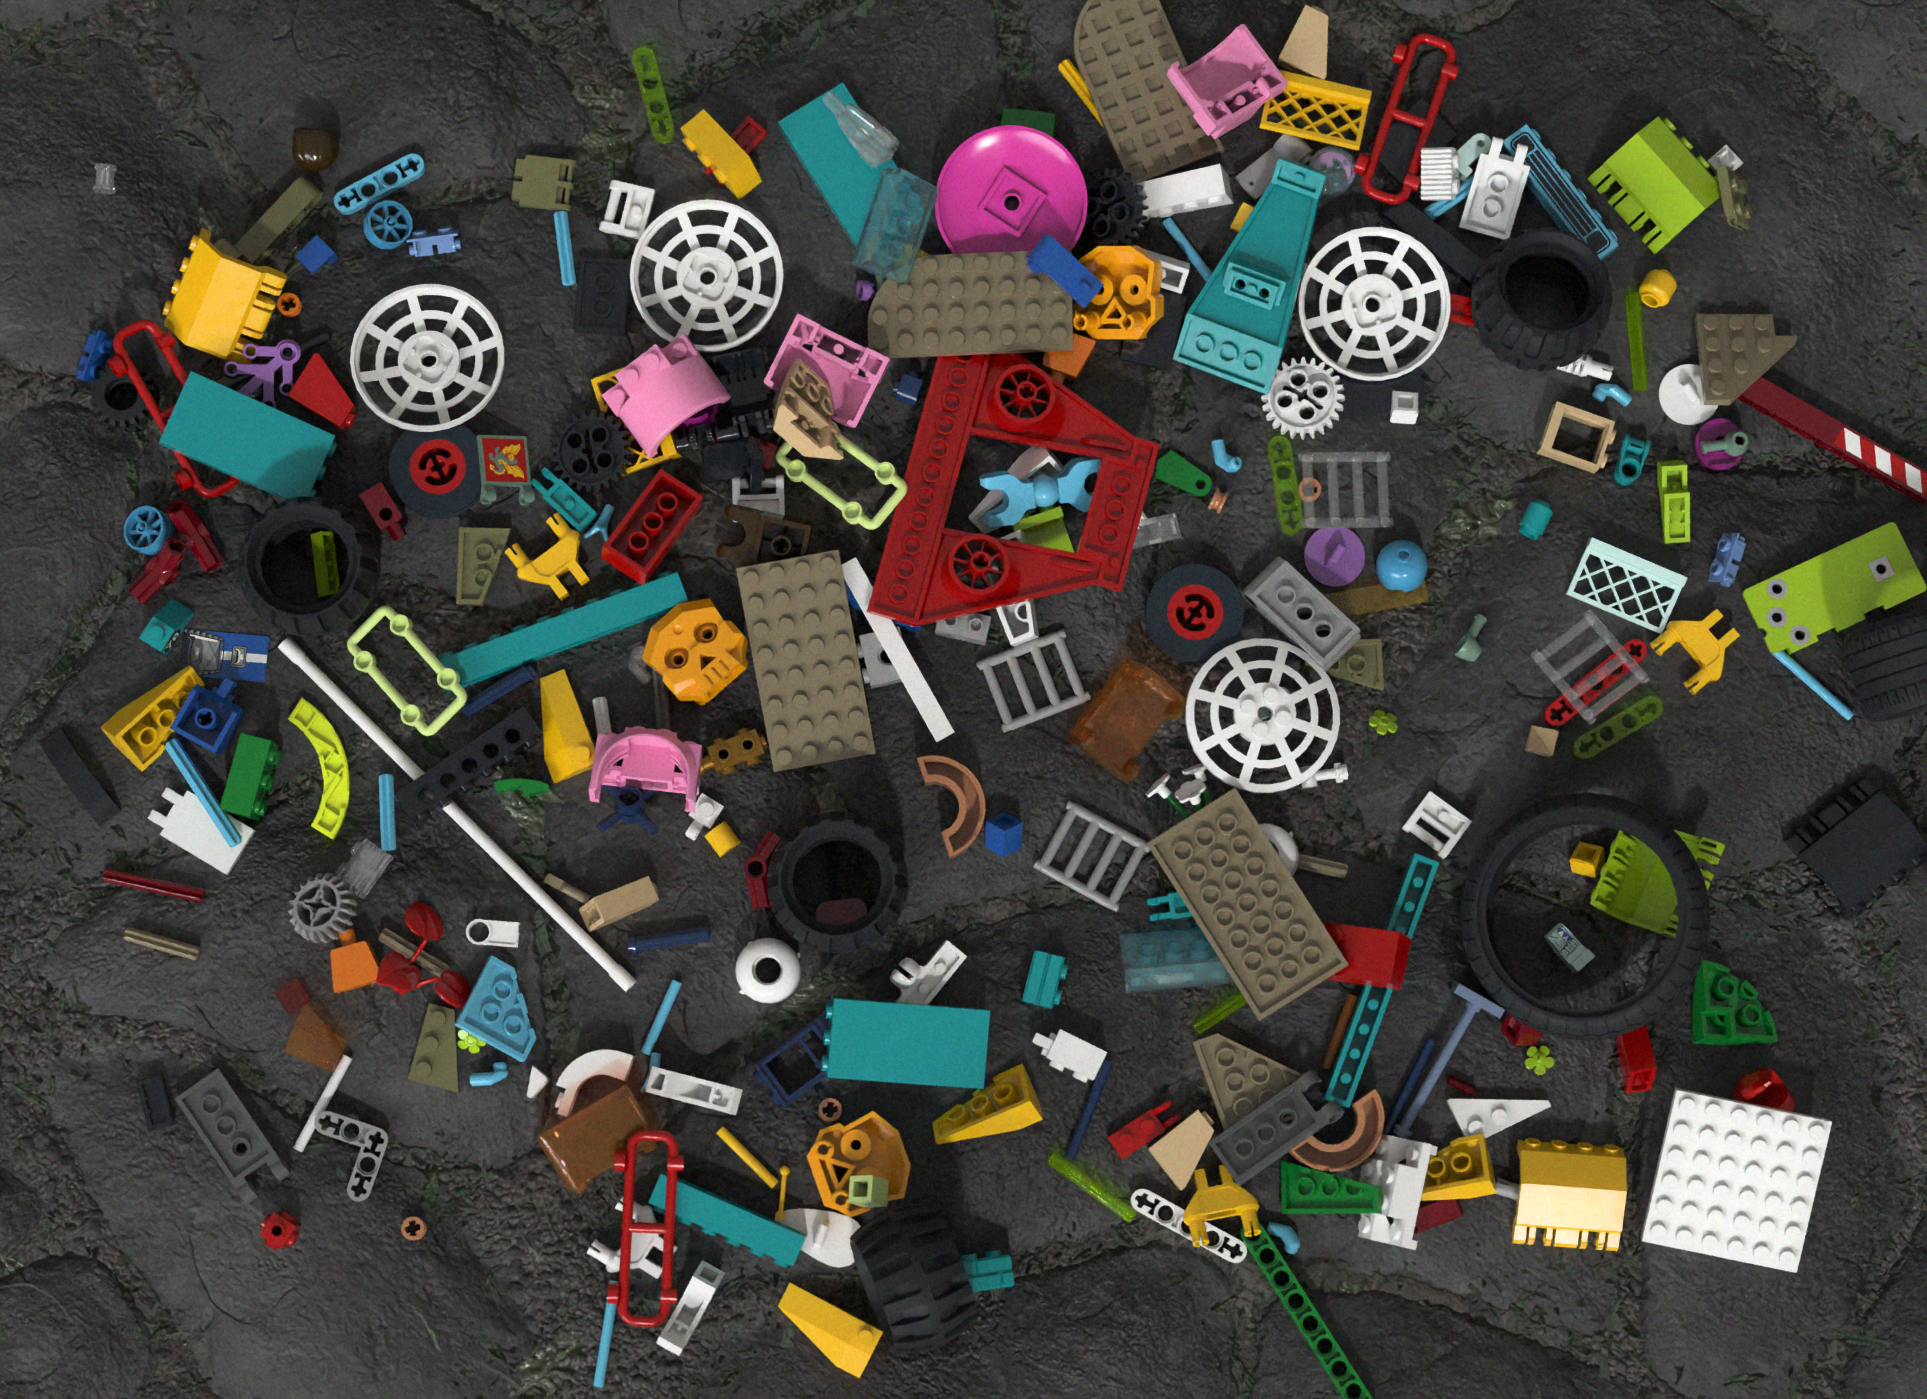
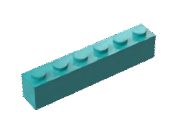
M666 1172L660 1174L648 1202L654 1205L653 1210L664 1215L667 1183ZM677 1177L676 1215L678 1216V1221L690 1226L692 1222L702 1226L701 1231L715 1236L716 1233L726 1237L725 1241L739 1247L740 1243L750 1247L749 1252L759 1257H763L764 1254L773 1257V1262L779 1266L787 1268L788 1265H795L808 1234Z

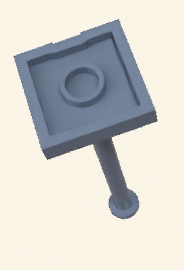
M1457 981L1453 982L1450 990L1467 1000L1465 1004L1467 1008L1400 1125L1397 1123L1394 1125L1395 1129L1393 1132L1404 1139L1412 1135V1132L1409 1131L1411 1125L1475 1013H1479L1482 1008L1501 1018L1505 1011L1499 1005Z

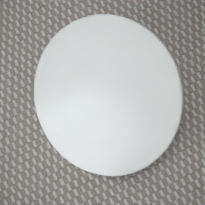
M1684 364L1677 366L1665 375L1660 384V405L1669 418L1680 424L1695 425L1709 419L1718 407V405H1704L1699 365Z

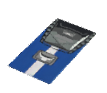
M184 629L179 672L190 665L199 677L221 679L227 677L233 680L264 682L269 637Z

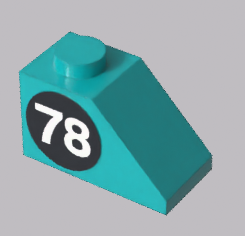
M172 598L152 617L139 639L167 656L195 612Z

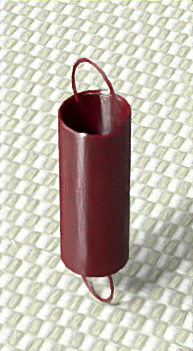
M1452 1075L1448 1077L1446 1083L1470 1095L1474 1094L1473 1090L1476 1087Z

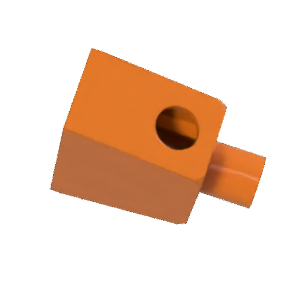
M1073 333L1074 351L1044 352L1042 370L1051 373L1050 376L1061 384L1064 383L1065 379L1076 381L1093 352L1096 341Z
M348 929L344 934L339 932L342 947L330 950L334 993H342L376 983L380 963L370 942L361 941L357 943L354 929Z

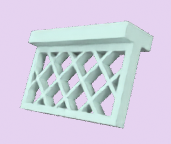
M1589 537L1585 551L1566 594L1662 634L1687 577L1593 537ZM1589 554L1598 557L1603 568L1589 573L1585 564ZM1604 560H1605V561H1608V562H1610V563H1612V564L1609 565V566H1606ZM1620 566L1623 568L1627 578L1613 583L1608 569ZM1584 568L1586 575L1580 577ZM1628 570L1631 571V572H1634V573H1636V574L1633 575V576H1630L1629 573H1628ZM1604 571L1610 585L1596 590L1591 576ZM1639 576L1646 577L1650 588L1636 593L1631 579ZM1588 578L1593 592L1585 595L1574 592L1577 582ZM1651 580H1653V581H1655V582H1657V583H1660V584L1657 585V586H1653V583H1652ZM1628 581L1633 595L1620 600L1614 586ZM1663 586L1674 589L1671 599L1660 603L1655 589ZM1611 588L1616 602L1604 605L1601 603L1597 593ZM1652 591L1657 605L1643 610L1638 596ZM1591 595H1594L1595 598H1596V601H1595V600H1592V599H1590V598H1588V597L1591 596ZM1635 598L1640 612L1633 615L1625 614L1621 603ZM1618 605L1620 611L1611 607ZM1667 605V608L1664 612L1662 606ZM1659 608L1662 616L1659 626L1656 627L1649 624L1645 613ZM1642 615L1644 621L1635 617Z

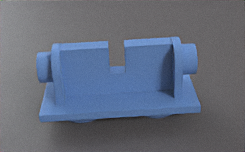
M452 226L437 228L438 232L427 233V230L413 231L412 235L407 238V242H413V245H409L410 256L434 255L432 245H437L438 254L457 252V249H461L460 238L455 239V236L459 234V229L453 230Z
M1740 533L1722 534L1717 545L1718 550L1714 562L1710 566L1709 582H1720V585L1730 587L1731 583H1734L1739 566L1731 562L1732 559L1740 562L1746 547V543H1744L1745 538L1739 536Z

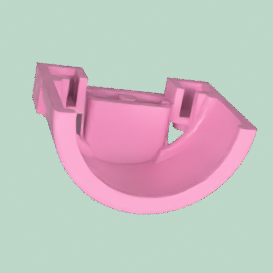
M1244 24L1236 27L1224 41L1199 60L1182 69H1178L1180 64L1177 61L1167 71L1168 79L1193 111L1195 120L1207 136L1211 135L1214 140L1249 120L1262 104L1281 94L1289 84Z
M797 313L764 379V383L780 394L782 384L794 360L800 358L829 384L835 414L831 415L832 421L855 428L877 384H880L891 360ZM802 345H813L812 352L802 347ZM861 370L865 372L866 377L860 376Z
M685 334L680 335L663 349L656 344L615 374L619 382L602 395L614 414L621 418L649 458L658 454L657 448L663 439L683 421L708 406L717 403L724 404L731 398L728 391Z

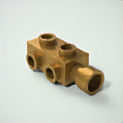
M749 727L736 731L734 733L735 737L726 740L725 737H720L711 741V746L707 747L709 754L702 756L700 777L706 775L705 772L714 768L716 774L722 772L723 776H727L738 771L736 766L746 763L747 767L760 763L762 761L761 757L765 755L763 749L768 748L763 734L758 735L756 729L750 731ZM750 741L753 747L746 750L743 748V743ZM720 751H727L729 753L728 757L721 759L719 757Z

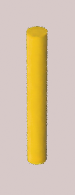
M724 1126L716 1133L771 1189L779 1182Z

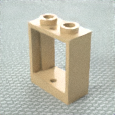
M1557 401L1552 406L1537 454L1595 474L1599 468H1604L1608 454L1605 453L1607 444L1611 445L1615 438L1616 430L1613 429L1615 421ZM1562 417L1602 430L1592 462L1552 449Z

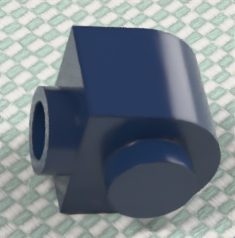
M906 371L901 380H896L892 392L896 394V400L916 406L924 386L923 380L919 379L920 375Z

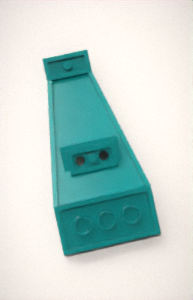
M1281 156L1278 158L1271 183L1187 312L1173 360L1261 393L1269 394L1285 347L1316 214L1328 173ZM1238 280H1243L1245 287H1241L1238 284ZM1262 288H1265L1269 291L1268 296H1265L1262 293Z

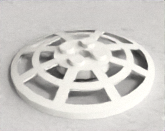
M709 199L695 200L677 205L656 218L639 239L634 250L630 268L631 291L635 304L645 322L664 340L671 343L682 334L688 337L691 329L701 331L724 330L728 342L716 345L693 344L698 352H716L730 349L748 341L761 331L771 319L778 306L784 279L783 263L778 246L764 224L753 214L737 205ZM711 209L725 211L729 215L724 227L714 225L692 227L687 213L695 210ZM678 217L683 231L672 238L661 253L647 246L650 239L662 226ZM738 218L746 220L756 228L769 247L755 253L745 239L733 232ZM710 233L721 236L716 248L700 247L696 235ZM686 239L691 252L681 262L669 257L672 250ZM730 239L736 242L748 257L734 262L725 253ZM642 256L657 262L654 273L656 293L641 297L639 289V268ZM773 256L776 269V285L773 298L759 294L761 285L759 263ZM664 266L677 271L678 285L666 290L663 289L662 283ZM751 266L754 277L752 291L738 286V272ZM704 272H712L715 275V280L709 285L703 284L700 280L701 275ZM682 295L691 304L686 317L675 311L668 300ZM734 295L747 300L740 311L729 318L724 304ZM661 303L665 311L674 320L682 324L676 337L668 334L658 326L649 315L646 307ZM754 303L767 307L765 315L757 325L746 334L737 338L733 324L741 320L750 311ZM714 308L720 321L716 323L695 322L700 309Z
M1365 227L1339 235L1324 245L1313 257L1300 282L1298 316L1306 341L1314 353L1326 365L1351 378L1365 381H1383L1411 372L1434 353L1442 341L1448 326L1450 292L1442 267L1434 255L1422 243L1394 229ZM1382 236L1395 239L1400 243L1393 255L1377 251L1362 252L1358 237ZM1348 241L1352 256L1338 263L1329 275L1315 268L1330 250ZM1409 247L1415 250L1427 262L1436 280L1424 284L1420 283L1414 271L1402 261ZM1364 260H1381L1388 262L1382 275L1367 274ZM1354 263L1357 279L1352 281L1348 287L1335 280L1336 276L1343 269ZM1397 268L1408 277L1412 283V288L1400 291L1391 280ZM1311 277L1323 284L1319 298L1320 316L1306 320L1305 294ZM1329 289L1342 295L1341 310L1327 313ZM1439 290L1441 313L1438 327L1434 332L1422 326L1425 314L1424 294ZM1416 297L1417 312L1413 322L1401 315L1403 312V301ZM1368 298H1374L1378 301L1379 308L1376 312H1370L1366 309L1365 303ZM1344 319L1348 326L1353 329L1347 342L1343 341L1336 334L1331 323ZM1395 325L1409 331L1400 342L1390 347L1386 332ZM1324 326L1331 340L1343 349L1337 363L1319 348L1311 335L1310 329ZM1362 335L1375 336L1380 350L1366 351L1358 349L1356 346ZM1416 335L1430 341L1426 349L1416 359L1401 368L1397 367L1393 354L1405 348ZM1352 355L1367 359L1383 357L1388 372L1362 373L1350 370L1346 366Z
M420 284L408 286L391 293L369 310L355 332L351 346L350 365L352 377L360 396L376 415L402 429L416 432H434L462 424L487 405L502 379L505 367V349L497 322L479 300L451 286ZM441 295L459 301L453 314L438 310L421 311L417 296ZM407 299L411 314L395 322L387 332L373 324L388 308ZM468 306L476 310L484 318L493 333V337L479 342L473 329L462 320ZM424 319H439L448 323L442 333L427 331ZM414 322L416 334L405 342L394 337L402 328ZM457 327L468 336L472 345L457 349L455 343L451 340ZM369 333L380 340L376 353V370L360 372V352L366 334ZM390 346L399 352L398 366L384 369L385 352L387 347ZM497 347V370L492 385L488 386L478 381L483 368L482 352ZM475 355V368L470 378L459 372L461 360ZM427 356L436 358V363L431 367H426L422 364ZM402 376L407 384H409L402 397L391 388L387 381L388 378ZM379 380L386 394L396 402V405L389 414L381 410L371 399L365 389L364 382ZM453 381L465 387L457 396L445 401L442 389L449 386ZM472 390L485 395L482 401L470 412L450 421L448 408L462 402ZM418 391L432 392L435 404L421 405L411 401ZM406 408L417 412H437L440 424L415 425L400 421L398 418Z
M1255 638L1239 641L1225 647L1214 654L1201 667L1193 679L1187 695L1185 724L1188 738L1195 754L1215 777L1239 790L1253 793H1274L1301 784L1324 765L1337 740L1340 726V708L1337 694L1330 678L1310 658L1309 654L1283 641ZM1251 646L1278 647L1275 661L1257 660L1245 664L1242 663L1236 651ZM1288 651L1297 654L1307 661L1322 679L1309 685L1297 671L1285 665ZM1226 656L1234 669L1221 680L1215 692L1199 689L1202 680L1209 670ZM1271 668L1272 672L1269 683L1255 684L1248 670ZM1282 673L1292 677L1302 689L1289 695L1288 692L1279 686ZM1238 676L1245 690L1237 699L1222 695L1228 684ZM1325 688L1329 692L1333 708L1331 731L1317 726L1318 706L1314 694ZM1306 698L1310 706V723L1296 718L1295 704ZM1196 699L1211 703L1210 720L1214 735L1201 742L1197 735L1194 721ZM1219 705L1233 709L1234 724L1223 730L1219 722ZM1261 707L1268 708L1271 712L1270 720L1262 721L1259 719L1258 709ZM1293 728L1307 733L1302 743L1291 752L1284 738ZM1239 733L1244 739L1249 741L1250 747L1247 756L1237 751L1227 739ZM1314 736L1327 740L1326 748L1318 760L1301 774L1295 759L1308 748ZM1220 744L1232 758L1243 763L1239 779L1219 768L1210 759L1206 750ZM1275 744L1281 755V758L1273 760L1257 759L1261 746ZM1286 765L1291 776L1290 780L1275 784H1255L1249 782L1254 767L1275 768Z

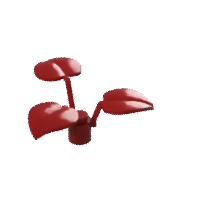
M415 901L407 908L405 920L407 926L414 934L423 936V941L409 962L401 953H388L380 963L376 984L392 987L397 993L403 995L413 991L416 987L420 988L422 985L437 982L435 985L437 994L445 1002L463 1009L471 990L468 982L461 974L453 970H444L440 977L433 976L420 980L421 972L416 966H413L429 938L438 940L443 934V924L439 915L428 905Z

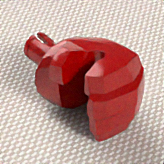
M1771 1067L1760 1068L1747 1073L1738 1080V1084L1732 1091L1734 1099L1737 1101L1793 1112L1796 1106L1792 1093Z

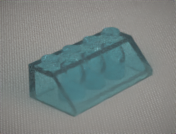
M884 168L851 264L870 274L908 284L940 189L902 168Z
M1201 928L1119 935L1126 993L1230 983L1227 969Z

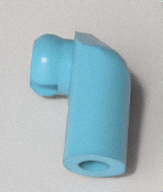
M1600 383L1594 387L1595 391L1592 393V397L1599 402L1604 401L1606 396L1614 398L1624 407L1632 400V396L1616 384Z
M1223 439L1211 442L1214 461L1217 466L1231 473L1241 468V459L1226 453Z
M494 1063V1072L471 1073V1085L487 1086L506 1078L509 1072L507 1071V1063Z
M1274 1222L1268 1223L1267 1234L1281 1237L1285 1244L1284 1250L1286 1253H1297L1301 1243L1293 1228Z

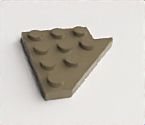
M1696 314L1695 328L1704 405L1732 404L1796 344L1797 336H1775L1773 314Z
M1218 1033L1192 1042L1223 1131L1233 1126L1303 1075ZM1286 1116L1284 1121L1293 1119V1116Z

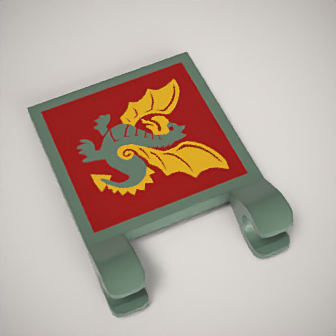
M478 435L481 503L491 504L496 500L494 486L520 487L519 503L521 505H529L530 502H533L535 494L530 483L527 437Z

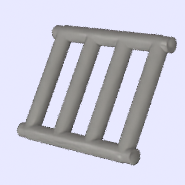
M1064 629L976 662L979 670H983L1003 721L1001 724L1003 733L1091 700V695L1088 691H1084L1064 640L1066 638ZM1052 643L1056 645L1075 693L1074 696L1060 700L1040 649ZM1029 652L1032 654L1051 703L1040 709L1035 707L1016 658ZM1005 661L1008 663L1027 714L1012 719L992 667Z
M1069 800L1066 804V809L1068 810L1041 860L1038 859L1033 867L1104 907L1117 912L1120 905L1118 901L1144 853L1150 851L1147 845L1148 842ZM1077 815L1089 821L1090 824L1064 872L1051 866L1050 863ZM1100 827L1113 836L1087 884H1084L1073 878V875ZM1124 840L1136 848L1108 897L1095 889L1121 841Z

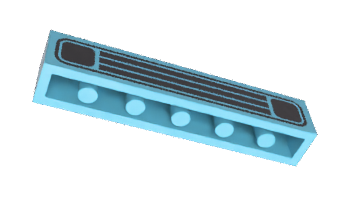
M1526 124L1503 141L1502 154L1514 157L1518 143L1528 146L1523 163L1530 166L1525 183L1562 232L1567 233L1569 231L1578 235L1577 238L1586 244H1591L1596 249L1600 260L1604 259L1618 247L1616 235L1611 229L1605 228L1598 211L1589 207L1586 203L1587 198L1585 194L1573 186L1570 182L1572 179L1569 173L1563 168L1560 169L1555 162L1556 157L1553 152L1548 148H1544L1537 131L1533 128L1530 129Z

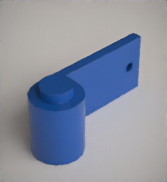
M1044 234L1025 257L1027 261L1026 266L1035 274L1039 272L1047 274L1082 308L1089 304L1104 285L1058 241L1048 234Z

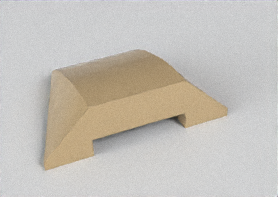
M798 358L794 360L782 384L774 414L773 430L803 456L841 460L844 456L843 451L837 449L835 438L839 437V431L832 424L831 415L835 414L829 384Z

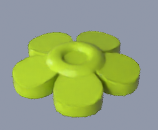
M1376 710L1374 716H1371L1368 721L1369 725L1377 727V733L1385 735L1387 731L1395 733L1398 729V725L1395 723L1396 717L1391 713L1385 716V712L1382 710Z
M462 1029L458 1031L460 1039L457 1044L461 1049H467L469 1046L471 1053H478L480 1046L486 1045V1042Z
M1535 1046L1529 1047L1527 1055L1530 1058H1527L1524 1062L1526 1068H1534V1072L1537 1075L1545 1074L1546 1068H1551L1554 1065V1059L1546 1057L1550 1053L1549 1048L1546 1046H1541L1539 1049Z

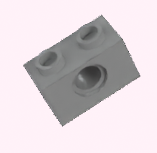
M973 613L938 621L935 635L985 646L991 616Z

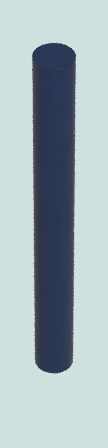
M1426 1039L1383 1125V1133L1387 1135L1392 1133L1394 1125L1397 1123L1437 1043L1434 1040Z
M1103 1060L1066 1152L1065 1157L1074 1161L1113 1065L1110 1061Z

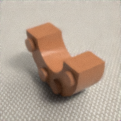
M944 756L917 758V763L925 786L934 784L943 786L951 791L958 801L959 812L957 819L950 828L941 832L949 859L967 850L976 840L982 829L985 817L983 790L974 774L957 761Z
M1371 1089L1351 1103L1354 1112V1125L1351 1133L1343 1141L1336 1144H1325L1311 1135L1290 1150L1289 1153L1305 1166L1329 1172L1347 1170L1365 1161L1378 1146L1385 1122L1382 1101L1376 1089Z

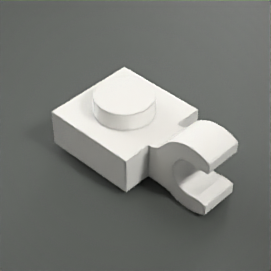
M702 793L695 804V811L688 814L694 821L687 829L686 836L695 841L703 826L711 830L723 811L724 806Z

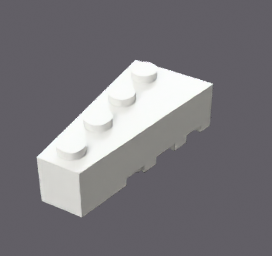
M1221 164L1136 184L1144 187L1140 194L1147 195L1148 198L1142 203L1149 206L1142 213L1148 219L1141 220L1140 223L1149 221V218L1169 217L1176 213L1234 204L1229 177Z

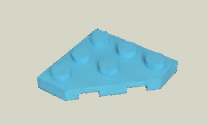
M491 955L454 1025L518 1061L524 1062L536 1040V1035L529 1022L528 1010L523 994L520 993L517 984V975L514 967Z

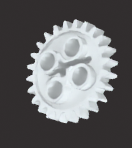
M1302 357L1300 364H1297L1295 359L1292 358L1291 366L1289 367L1286 363L1282 362L1283 370L1279 371L1277 369L1269 394L1261 396L1262 402L1267 403L1262 406L1263 412H1269L1266 415L1267 421L1274 420L1272 423L1274 429L1281 426L1280 431L1282 435L1289 430L1292 439L1296 433H1300L1302 440H1304L1306 433H1309L1313 439L1315 438L1316 430L1323 435V427L1326 425L1332 429L1331 419L1339 421L1340 418L1336 411H1343L1344 409L1343 405L1338 403L1345 401V396L1338 394L1344 391L1343 385H1336L1340 381L1339 375L1332 377L1334 373L1333 368L1325 371V362L1316 366L1315 358L1311 360L1310 364L1306 363L1305 357ZM1297 377L1305 379L1304 384L1300 386L1293 385L1292 381ZM1288 387L1292 392L1283 390V388ZM1319 389L1327 391V395L1323 398L1315 397L1314 393ZM1305 395H1307L1308 401L1306 399H1303L1301 402H1299L1298 396L1303 398ZM1282 399H1290L1292 404L1288 407H1281L1279 402ZM1313 404L1322 406L1323 409L1319 410ZM1305 411H1312L1314 413L1311 419L1305 420L1301 418V414Z

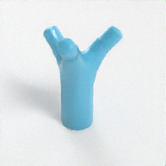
M606 504L598 521L584 534V538H588L600 531L604 541H607L609 538L608 524L615 507Z
M651 1053L649 1072L644 1085L640 1089L642 1093L646 1091L652 1066L660 1068V1053Z

